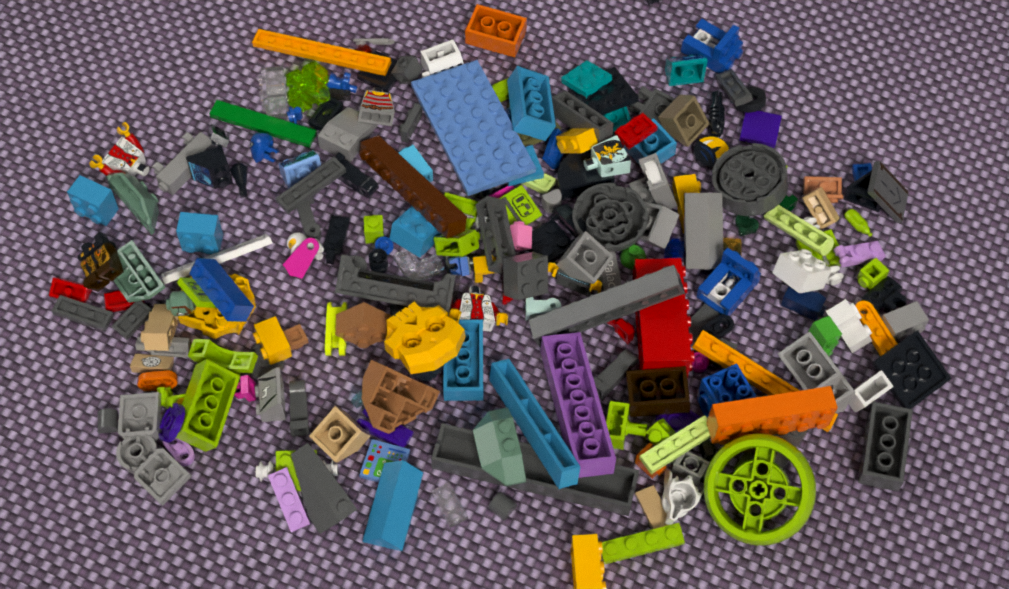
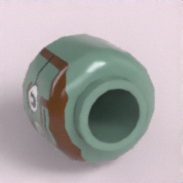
M184 291L172 292L169 299H166V308L174 316L191 315L193 310H196V305Z

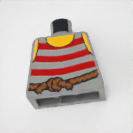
M381 87L366 90L360 106L358 122L392 126L395 110L391 94L383 92Z

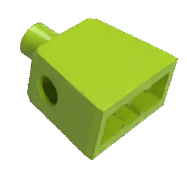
M465 229L464 232L448 239L442 234L433 237L436 254L439 256L463 257L479 249L478 240H480V233L477 230Z

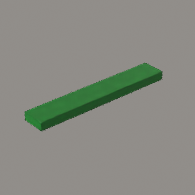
M216 100L209 113L211 118L256 132L267 133L273 137L308 148L311 147L317 135V131L220 100Z

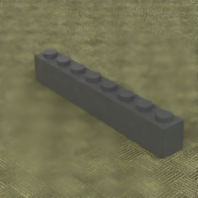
M674 265L667 266L654 273L645 274L638 279L629 280L617 287L608 288L601 293L592 294L588 298L574 301L564 307L555 308L553 311L545 314H539L535 318L529 319L533 340L541 347L542 336L583 332L685 294L680 274Z

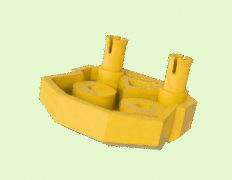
M233 274L230 276L231 279L254 305L248 317L249 319L256 308L255 296L250 288L248 279ZM196 306V310H193L191 315L178 316L181 324L202 330L203 335L215 340L229 333H237L239 335L243 326L247 323V321H227L217 308Z
M414 301L408 305V308L405 307L401 312L399 311L395 316L393 315L387 319V336L384 341L385 351L394 359H400L410 374L434 371L458 355L466 338L465 329L457 321L448 317V312L441 306L420 307Z

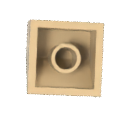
M335 406L309 437L337 463L357 452L371 435L349 414Z

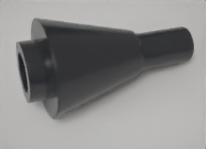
M243 163L234 164L230 168V172L239 187L240 197H247L248 166Z

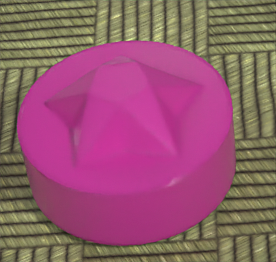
M700 352L694 353L692 370L698 373L704 372L708 368L709 358Z

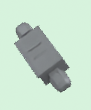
M688 451L669 464H673L672 473L682 478L690 475L693 483L699 486L702 479H705L709 461ZM686 465H692L695 469H688Z

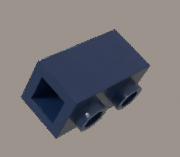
M790 286L781 303V306L813 321H816L819 315L823 316L827 308L824 305L826 297L819 292L798 293Z

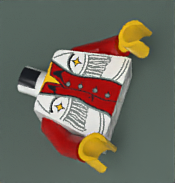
M123 122L122 125L125 127V131H122L118 126L117 132L126 137H121L103 160L99 155H94L92 158L97 163L91 160L89 165L91 168L98 167L99 171L106 176L115 173H125L136 176L138 173L146 176L149 172V166L145 165V152L134 134L129 133V125Z
M478 286L469 287V293H463L461 299H457L454 302L448 316L455 319L458 323L459 320H483V331L489 332L492 331L495 321L496 326H499L500 323L508 325V315L498 310L496 305L491 302L489 295L480 294V287Z

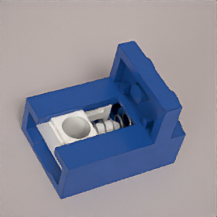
M701 19L696 25L698 30L692 37L688 34L682 41L681 52L687 56L703 55L707 58V67L718 74L730 70L734 61L743 54V42L739 40L740 36L738 35L740 28L733 25L728 32H725L706 20Z
M727 247L723 252L721 263L698 287L697 298L721 315L730 316L759 283L761 276L759 268L753 262L741 257L738 252L732 251Z

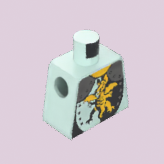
M617 135L594 145L591 148V158L584 160L585 169L588 171L596 168L601 177L630 173L631 160Z

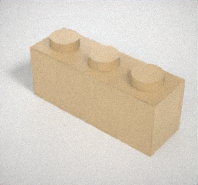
M154 304L152 311L149 312L148 321H145V329L141 331V342L144 343L145 350L169 351L179 319L178 316L172 315L171 311L167 310L166 304Z

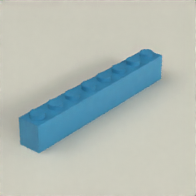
M510 359L491 363L489 381L505 406L508 407L512 417L558 489L576 485L580 473L579 463Z

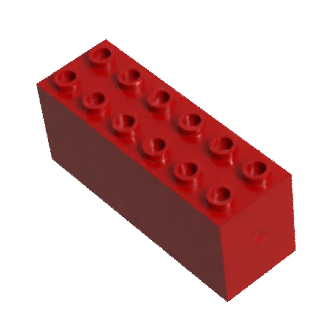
M681 258L635 259L632 280L674 265L680 274L685 294H687V282H684L686 268L685 265H682ZM685 294L635 312L640 370L686 366L688 379L689 371H692V362H694V350H691L690 346L693 343L692 333H689L691 317L687 316L689 299H685Z

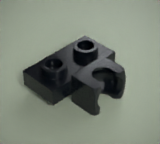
M889 276L867 292L861 300L870 302L876 311L883 307V311L886 313L896 310V306L900 308L906 306L907 303L906 297L900 293L903 287Z

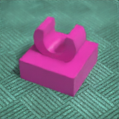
M248 375L240 376V382H238L236 389L241 388V391L235 393L234 396L238 399L245 398L249 402L255 401L256 382Z

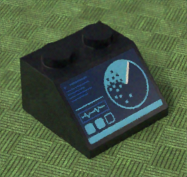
M222 146L186 157L192 180L214 189L224 188L233 184Z

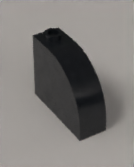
M591 149L583 153H571L561 162L557 179V189L562 194L561 200L578 197L592 186L615 182L614 175L601 177L596 168L588 171L585 169L584 160L591 158Z

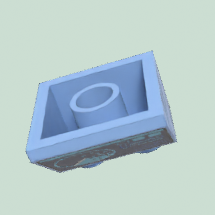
M313 150L279 163L280 174L288 189L321 166L320 157Z

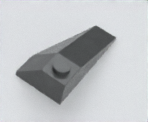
M308 443L290 454L308 518L319 534L357 510L346 492Z

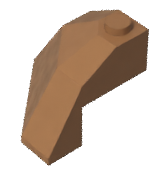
M373 360L370 361L363 376L362 401L371 424L374 428L387 434L395 431V428L399 425H406L413 421L420 413H427L432 410L440 391Z

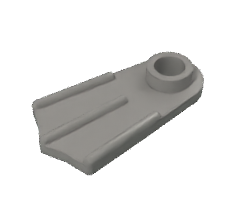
M388 38L353 39V42L356 43L355 46H366V43H372L373 45L394 44V40Z

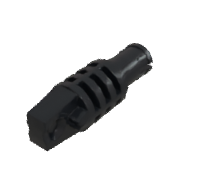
M714 91L711 94L712 102L709 107L710 135L721 137L725 124V107L722 105L723 93L719 92L718 97V91Z

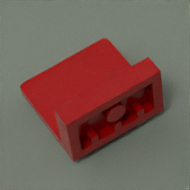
M644 113L633 117L624 126H619L615 131V136H618L623 147L625 145L628 149H631L656 132L658 126Z

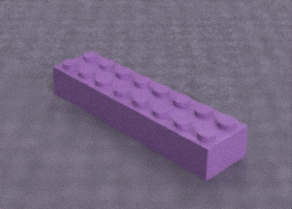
M581 333L542 336L541 357L563 440L580 465L579 478L614 474L616 456Z

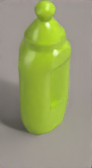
M850 209L844 214L845 219L858 232L868 234L869 237L872 236L867 221L856 210Z

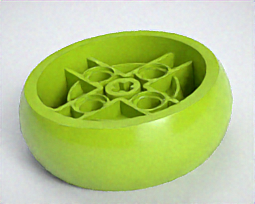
M754 433L733 439L715 454L706 471L704 497L712 519L723 532L742 543L766 546L787 540L805 525L814 508L816 482L813 470L806 457L793 444L774 435ZM756 448L754 459L739 465L733 474L722 472L732 457L744 450ZM776 452L786 457L795 467L800 478L801 487L790 485L785 471L775 463ZM760 463H765L768 466L767 474L762 475L758 472V465ZM736 480H741L744 483L742 491H737L734 488ZM762 484V488H765V491L758 495L757 491H754V487ZM778 487L783 488L786 492L783 499H778L775 496V490ZM719 492L729 494L733 506L744 516L743 527L733 521L726 513L721 504ZM753 504L761 507L760 515L752 514L751 506ZM787 505L798 507L786 523L775 529L763 531L765 520L779 515Z

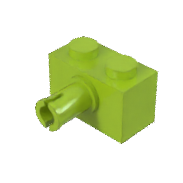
M610 401L606 421L613 448L624 450L625 438L628 434L646 437L647 424L633 423L628 420L630 404Z

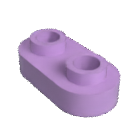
M177 438L174 439L177 441L174 445L171 442L162 441L169 454L181 466H188L193 463L195 453L188 443ZM188 455L186 459H182V456Z

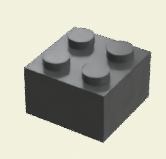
M530 252L503 258L504 296L521 300L547 294L548 256Z

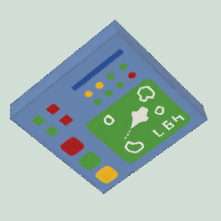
M372 439L359 477L379 483L384 463L400 460L407 462L410 449Z

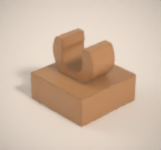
M300 324L283 331L291 351L297 350L309 343Z

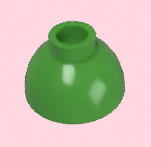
M638 245L622 250L620 254L622 265L631 270H634L635 259H646L645 251Z

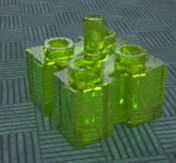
M313 61L304 65L302 71L296 69L287 73L286 85L290 88L287 92L288 104L293 108L300 107L303 113L311 109L314 103L320 105L329 101L330 92L329 88L325 85L329 82L328 70L318 62Z

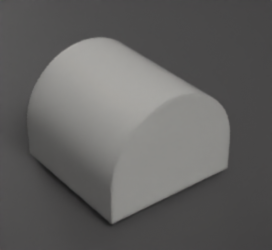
M556 189L542 195L541 205L546 212L552 213L553 208L561 206L562 194L560 190Z

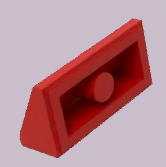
M53 277L49 296L59 298L62 295L87 303L92 290L84 287L82 283Z

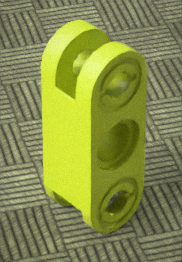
M327 302L326 356H332L333 348H339V356L346 355L347 341L336 336L335 333L336 314L348 309L347 302H343L342 307H332V302Z

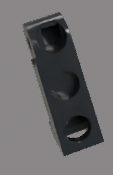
M341 153L335 156L346 168V173L337 179L359 194L370 198L379 188L377 182L345 160V156Z

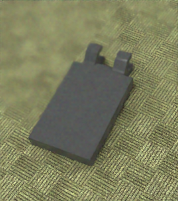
M642 86L638 91V97L642 101L645 100L643 104L640 102L631 104L629 111L639 113L638 115L644 113L649 119L652 120L654 118L662 126L658 116L675 98L656 88L652 92Z

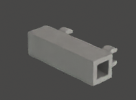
M186 132L182 136L186 147L165 168L159 162L152 166L155 169L154 173L157 175L158 187L163 192L174 195L191 178L186 160L187 156L216 148V145L211 143L212 140L202 132L195 138Z

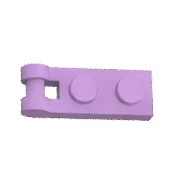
M878 241L850 246L840 245L833 250L840 259L841 267L869 263L874 258L882 261L886 257Z

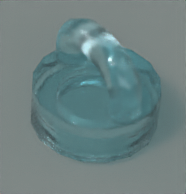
M362 390L351 400V404L356 408L364 406Z

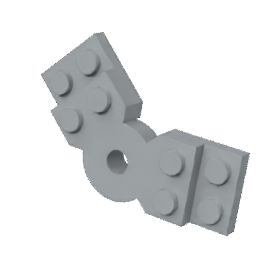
M153 392L120 395L118 434L124 440L120 441L117 446V460L123 468L134 474V479L163 506L192 476L166 450L160 449L156 442L159 438L158 433L162 432L160 429V422L163 417L160 414L161 394ZM141 450V453L136 456V453Z

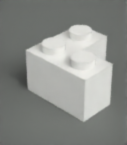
M845 299L826 311L841 331V336L852 353L872 342L869 336L872 332L867 324H861L860 319L862 316L854 303L849 304Z

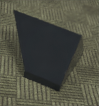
M871 170L847 186L843 200L879 212L881 206L867 193Z

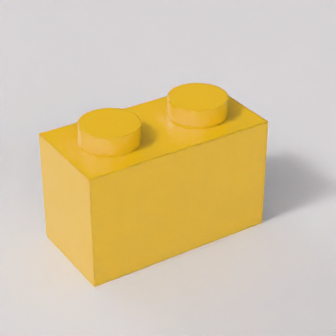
M573 128L556 136L557 146L561 153H583L598 144L593 128Z
M276 316L254 324L255 332L252 334L256 344L260 343L262 347L260 352L264 360L267 359L269 364L272 365L292 357L291 347Z

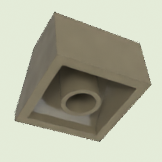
M679 95L658 116L667 133L685 147H689L709 125L695 95Z

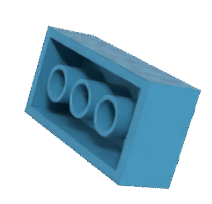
M517 66L507 80L513 131L546 141L556 127L549 76Z
M459 320V324L465 329L466 338L458 355L443 366L444 401H483V320Z

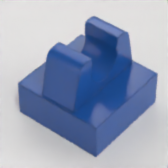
M466 255L448 259L449 264L456 263V268L450 269L451 274L470 275Z

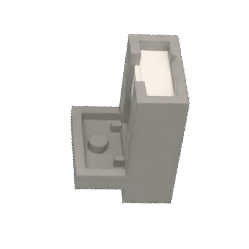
M654 153L639 159L645 177L629 183L630 188L638 193L644 202L662 205L670 210L678 207L657 154Z

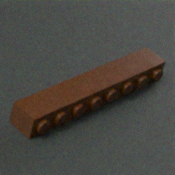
M378 135L361 142L359 151L361 159L392 186L405 201L410 203L416 211H419L438 232L448 239L465 231L467 216Z

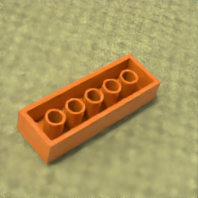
M831 386L712 404L706 423L712 444H727L733 439L747 434L785 435L791 431L804 432L816 427L817 429H823L830 425L838 407Z

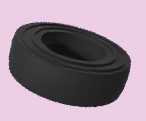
M746 87L755 100L744 105L735 106V108L745 113L761 110L766 104L765 92L758 87Z

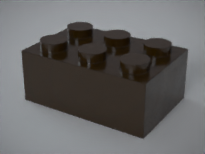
M686 366L626 371L630 417L690 412Z

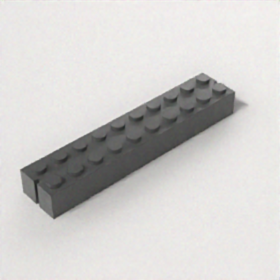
M444 423L441 424L437 443L431 458L432 469L629 516L639 475V470L615 464L614 474L578 478L576 485L558 489L532 446L528 443L519 442L526 482L505 486L481 469L473 430Z

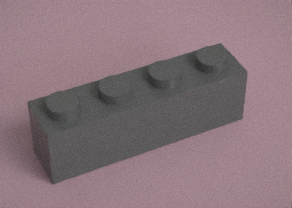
M566 90L552 97L554 117L571 129L593 128L598 144L613 137V122Z

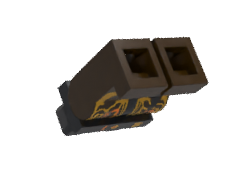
M101 232L94 236L95 243L88 242L81 246L82 253L78 255V260L81 261V268L85 274V279L83 280L84 287L97 292L107 286L110 281L124 273L115 243L109 241L107 235Z

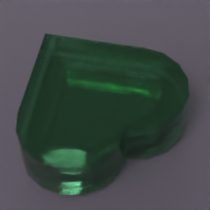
M736 216L735 225L739 236L758 231V220L749 216Z

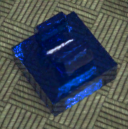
M672 238L664 250V258H681V261H683L684 241Z

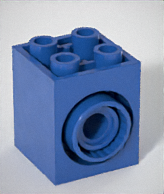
M735 364L703 378L699 387L697 401L703 414L708 418L712 404L756 398L757 396L739 366Z

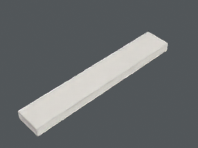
M265 234L204 258L216 259L220 264L270 245L272 241ZM195 261L162 273L160 276L164 285L178 280L180 277L190 275L189 273Z

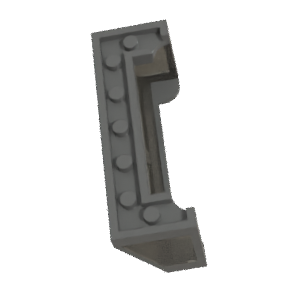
M341 255L335 293L408 306L414 301L420 307L439 305L448 314L458 295L461 275L447 273L441 278V281H435L434 283L366 270L367 263L364 258L355 255Z

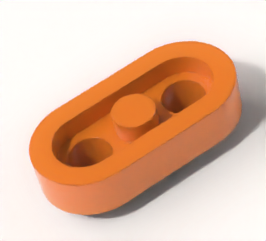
M170 370L145 372L138 376L137 386L143 391H157L158 387H170L173 389L177 386L178 376Z

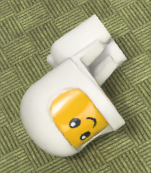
M296 232L288 237L287 246L291 250V255L307 238L304 234ZM320 242L319 250L315 255V258L317 260H321L323 258L322 252L324 251V247L321 245ZM308 243V247L313 249L314 244Z

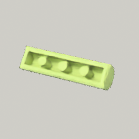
M780 205L764 215L766 221L822 256L827 255L834 245L832 237Z

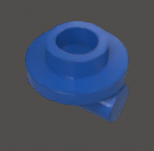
M288 107L289 111L286 113L289 121L297 124V120L303 118L301 108L295 107L292 110L291 107Z
M380 237L376 240L374 249H383L388 255L393 250V242L388 237Z

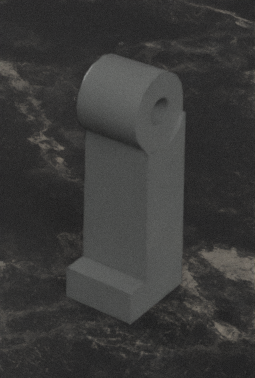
M312 196L297 207V212L304 235L307 238L312 237L320 241L322 238L321 228L315 223L310 204H314Z
M628 350L621 352L600 375L593 378L599 399L602 401L627 376L626 371H630L637 363L638 358Z
M305 380L290 381L291 436L310 435Z

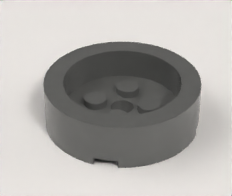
M753 143V146L744 147L738 145L729 149L718 158L712 170L714 192L722 193V207L731 213L741 216L760 215L774 209L783 201L789 187L784 158L778 151L763 144ZM747 173H753L754 177L751 176L745 178V175Z

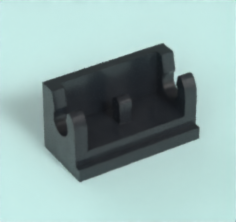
M568 204L553 208L552 213L555 215L549 218L552 221L559 220L576 239L578 233L572 221L573 209ZM579 217L577 222L584 233L586 231V223Z

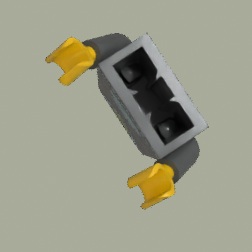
M548 263V272H551L553 277L557 274L556 284L588 297L591 295L592 290H597L598 293H601L603 284L602 274L594 284L571 278L555 263Z

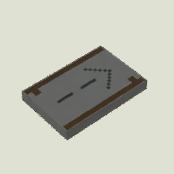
M876 161L873 164L867 193L896 223L903 222L909 191L881 161Z

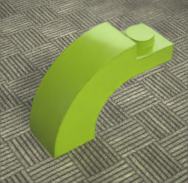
M194 339L188 353V357L196 363L208 359L239 376L241 373H252L258 358L255 352L230 351L219 347L210 339Z

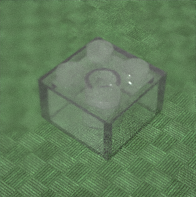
M283 66L261 68L262 75L258 76L259 86H261L259 94L260 101H262V111H266L268 116L275 118L288 117L286 113L289 111L287 85Z

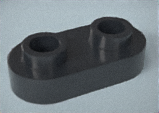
M725 314L719 315L703 325L699 335L704 330L715 338L721 339L733 330L734 321L730 316Z

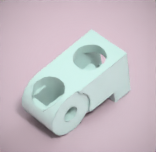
M534 297L525 298V320L553 311L555 308L561 307V302L556 298H549L548 300H534Z

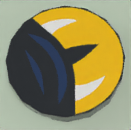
M707 136L697 141L694 146L693 157L701 167L713 170L718 158L730 148L723 139L716 136Z

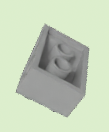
M347 107L327 122L318 134L319 148L335 156L341 153L345 156V160L351 163L360 150L361 142L370 137L378 124L358 122L359 112Z

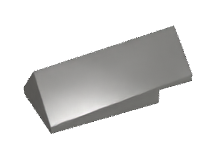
M684 193L686 269H715L721 263L723 255L722 193Z
M810 331L778 353V356L803 390L831 386L838 407L835 413L844 412L856 392Z

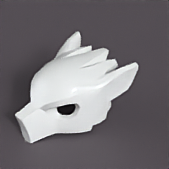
M670 470L665 471L662 507L667 514L665 521L667 525L673 524L678 518L683 517L692 510L704 494V490L700 493L698 492V487L694 486L690 475L679 481L678 476L672 479V472Z

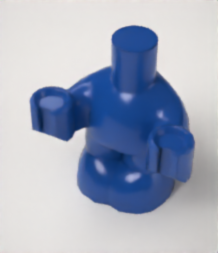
M331 72L326 90H336L340 93L348 91L356 93L357 86L349 84L351 73L344 72L343 78H339Z

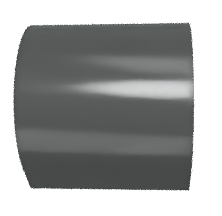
M106 408L97 412L98 434L118 432L119 413L117 410Z
M499 492L491 501L489 510L505 521L516 509L517 503L502 492Z

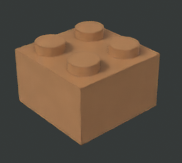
M363 302L336 314L335 335L344 341L357 345L359 348H367L386 339L387 319L392 316Z

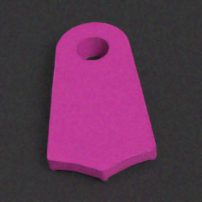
M312 237L306 238L285 261L283 266L290 276L301 279L304 277L319 250V242ZM308 243H313L314 248L310 249Z

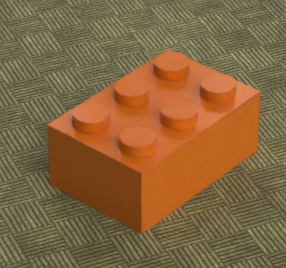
M477 4L465 30V44L515 58L527 31V18Z

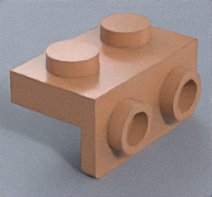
M803 177V197L822 187L831 203H838V200L843 199V195H841L842 177Z

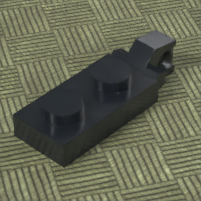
M331 216L323 246V253H326V264L334 265L336 255L343 253L351 222L350 218Z

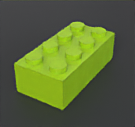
M208 359L196 364L182 403L185 407L184 422L175 438L205 452L216 448L240 376Z

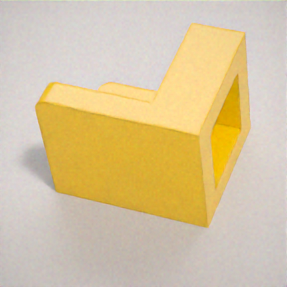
M492 255L493 262L496 260V257ZM486 256L473 257L475 283L483 282V275L495 273L488 270Z

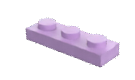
M283 468L268 475L290 531L294 532L310 525V520L288 468Z

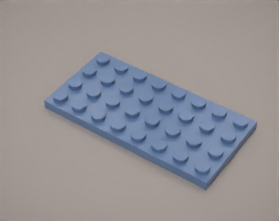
M478 60L411 82V87L467 196L536 172L532 159L517 132L513 131L512 123Z

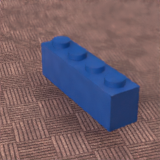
M197 258L189 273L227 321L246 322L254 305L216 259Z

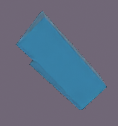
M404 460L384 463L363 537L364 543L403 551L424 474L422 471Z

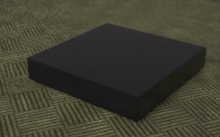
M378 51L374 52L375 55L388 57ZM391 58V64L386 76L360 71L357 79L373 87H381L383 92L389 93L398 81L391 73L397 60Z

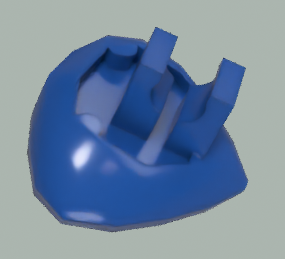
M256 133L251 137L250 151L256 163L263 159L271 162L276 161V158H273L269 153L275 152L277 154L280 150L272 147L274 139L271 135Z

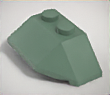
M125 173L107 175L106 179L109 187L151 235L154 234L159 214L157 205L159 201L153 193L150 194L143 181L139 182L135 176Z
M133 240L117 250L124 273L113 281L129 303L150 299L166 288Z
M508 407L488 411L473 429L481 469L505 486L525 483L526 477L522 453L513 417Z

